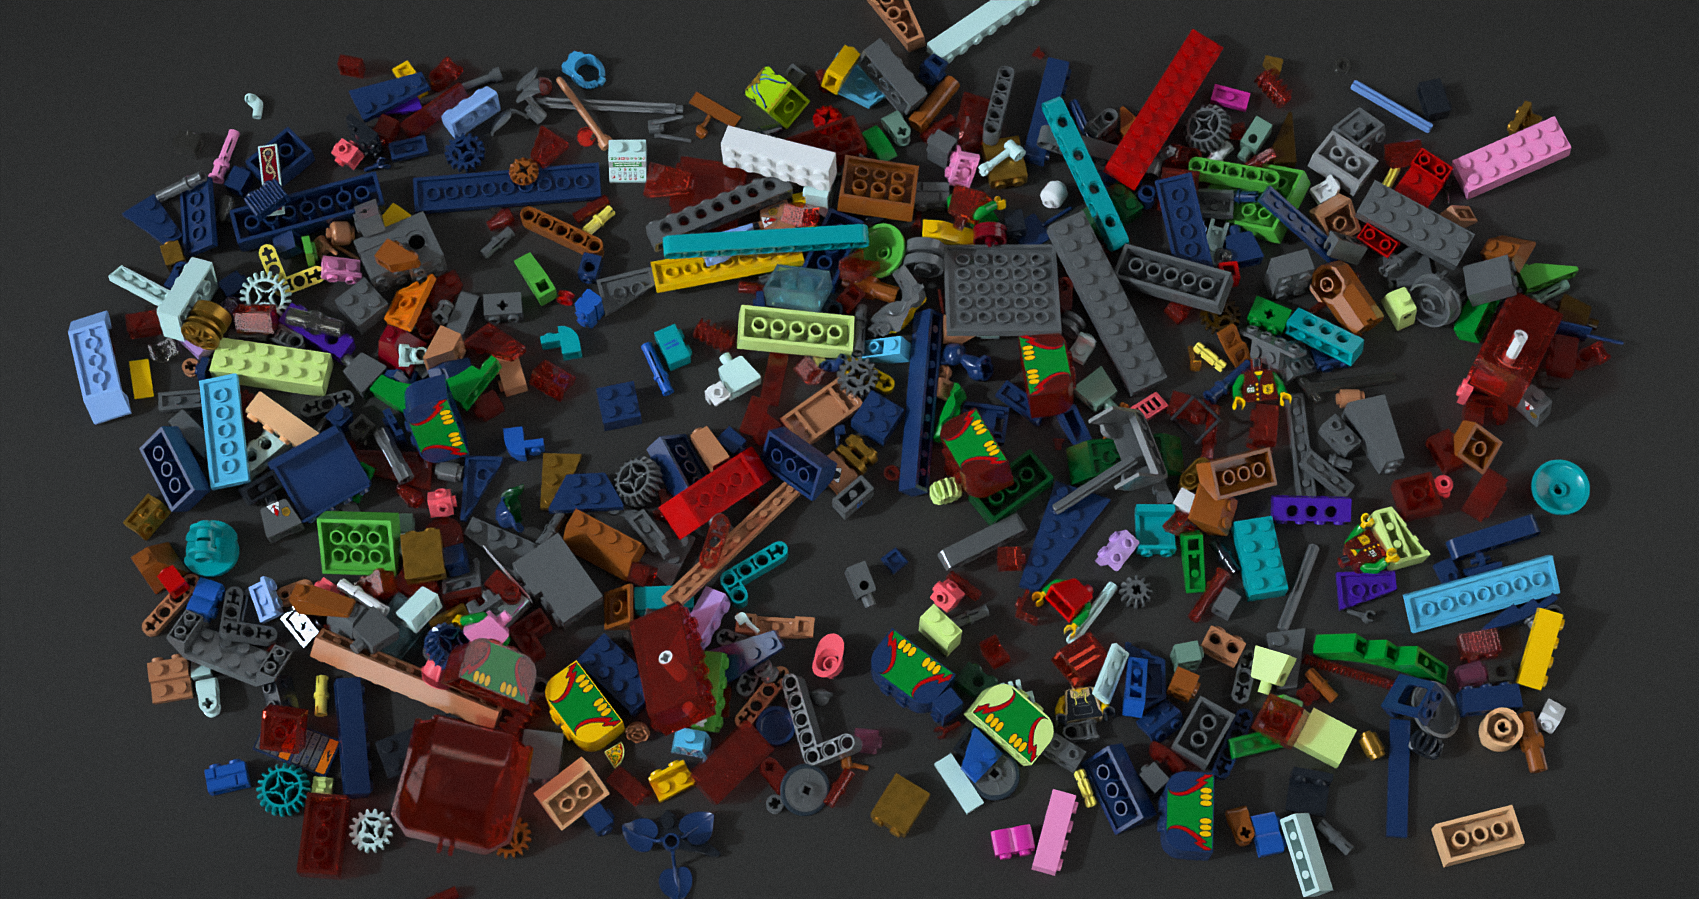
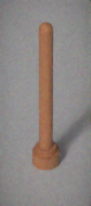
M558 77L556 82L598 138V146L602 151L609 149V140H612V138L603 134L562 77Z

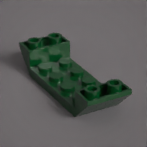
M1166 433L1152 434L1168 476L1182 475L1185 467L1180 437ZM1113 439L1087 440L1066 448L1071 486L1084 485L1121 461Z

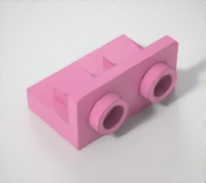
M956 145L955 150L950 154V165L946 167L944 174L949 185L970 188L980 160L979 154L961 151V146Z
M323 255L321 279L328 282L341 281L350 285L356 284L361 280L360 260Z

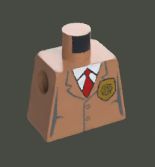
M787 199L760 210V221L752 223L754 230L795 228Z

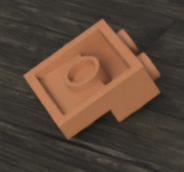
M181 654L172 655V659L164 660L162 657L153 658L152 662L147 663L154 705L194 698L190 660L185 659Z

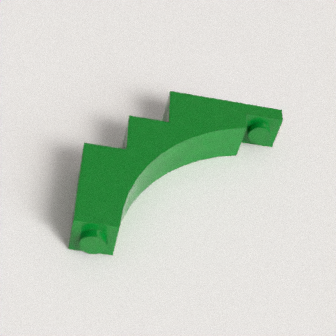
M491 355L482 364L480 370L471 365L463 372L447 379L456 405L466 411L469 410L502 368L495 357ZM381 374L372 384L371 392L376 398L404 415V394L407 387L411 384L397 382Z
M1356 633L1316 635L1313 653L1323 660L1353 661L1382 666L1419 679L1429 678L1432 681L1446 685L1449 666L1419 646L1397 647L1388 640H1365Z

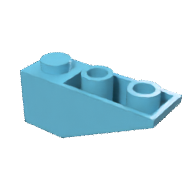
M902 336L865 340V353L862 355V361L869 359V362L890 364L910 362L911 343ZM852 353V355H851V357H850V358H852V357L854 356V358H857V359L859 358V356H856V355H854L853 353Z

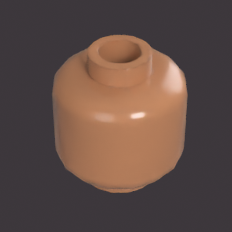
M334 221L330 224L329 228H326V238L330 239L331 244L334 246L349 245L351 241H354V226H351L348 221Z

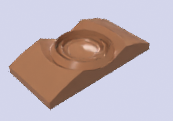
M835 379L781 417L780 421L787 429L811 445L822 439L837 425L851 418L863 402L858 396L853 398V393L847 396L846 389L841 391L840 386L842 384H838L837 379Z

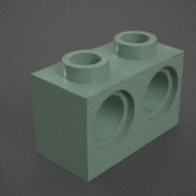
M1198 641L1180 643L1173 646L1170 658L1174 674L1178 666L1188 671L1198 669L1202 658H1204L1203 648L1198 645Z

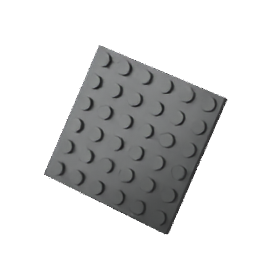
M1053 244L992 245L991 248H988V245H945L944 283L947 336H1061L1057 258Z

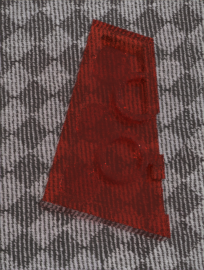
M650 162L643 195L646 198L692 193L695 176L686 171Z

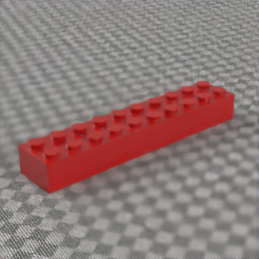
M1191 30L1109 159L1103 172L1135 191L1224 47L1198 31Z

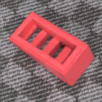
M1156 391L1131 408L1140 410L1148 422L1166 409L1168 404ZM1156 398V400L1161 404V406L1158 407L1153 401V399ZM1148 403H1150L1155 408V410H1152L1148 406ZM1142 407H1145L1149 413L1146 414Z

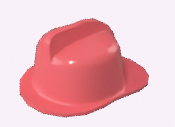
M834 633L828 634L819 641L812 665L813 672L817 676L834 679L843 670L844 641L839 635Z
M428 659L425 666H422L421 669L423 681L436 689L445 690L451 688L453 684L452 672L448 673L446 669L441 671L440 666H435V662Z

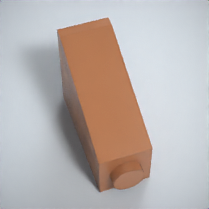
M707 426L704 428L699 427L690 435L691 442L710 473L730 460L728 453Z

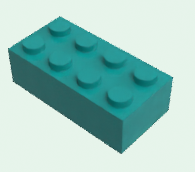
M1272 516L1235 521L1231 527L1239 567H1241L1240 572L1247 602L1285 596L1288 591V584Z

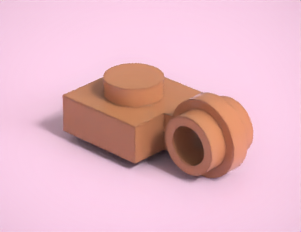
M940 365L937 398L946 402L954 386V383L949 381V378L952 376V370L948 365Z

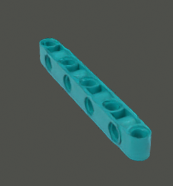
M1059 96L1042 103V111L1107 248L1112 252L1124 247L1125 244H1129L1128 235L1063 99ZM1058 121H1062L1065 127H1061ZM1074 154L1079 155L1081 160L1075 159ZM1090 187L1094 188L1097 193H1092ZM1105 221H1110L1113 227L1107 226Z

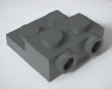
M1360 107L1332 127L1334 132L1366 153L1370 151L1374 143L1382 142L1386 135L1385 125Z

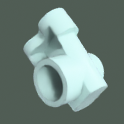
M400 344L399 367H409L411 364H425L423 356L427 349L424 347L413 348L409 344Z

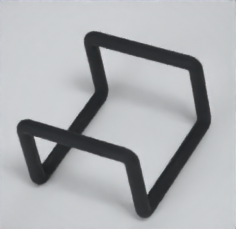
M1195 394L1170 418L1198 446H1201L1200 441L1218 423H1223V420ZM1193 399H1196L1217 419L1198 439L1176 419Z

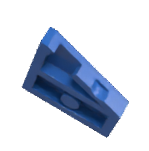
M976 727L971 732V738L967 745L961 770L976 783L1003 754Z

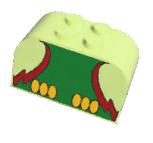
M1008 684L989 687L980 693L963 715L1022 766L1032 765L1052 740L1054 729L1050 718L1043 712L1044 709L1038 703L1034 702L1033 704L1027 699L1029 696L1023 690H1017Z

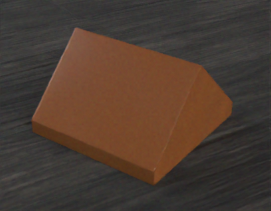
M627 584L604 592V630H635L633 584Z

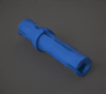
M652 342L644 343L641 349L654 374L653 379L658 383L663 396H668L674 392L668 379L669 375L664 371ZM658 372H660V374H661V376H662V378H663L664 383L662 382V380H661L660 375H659Z

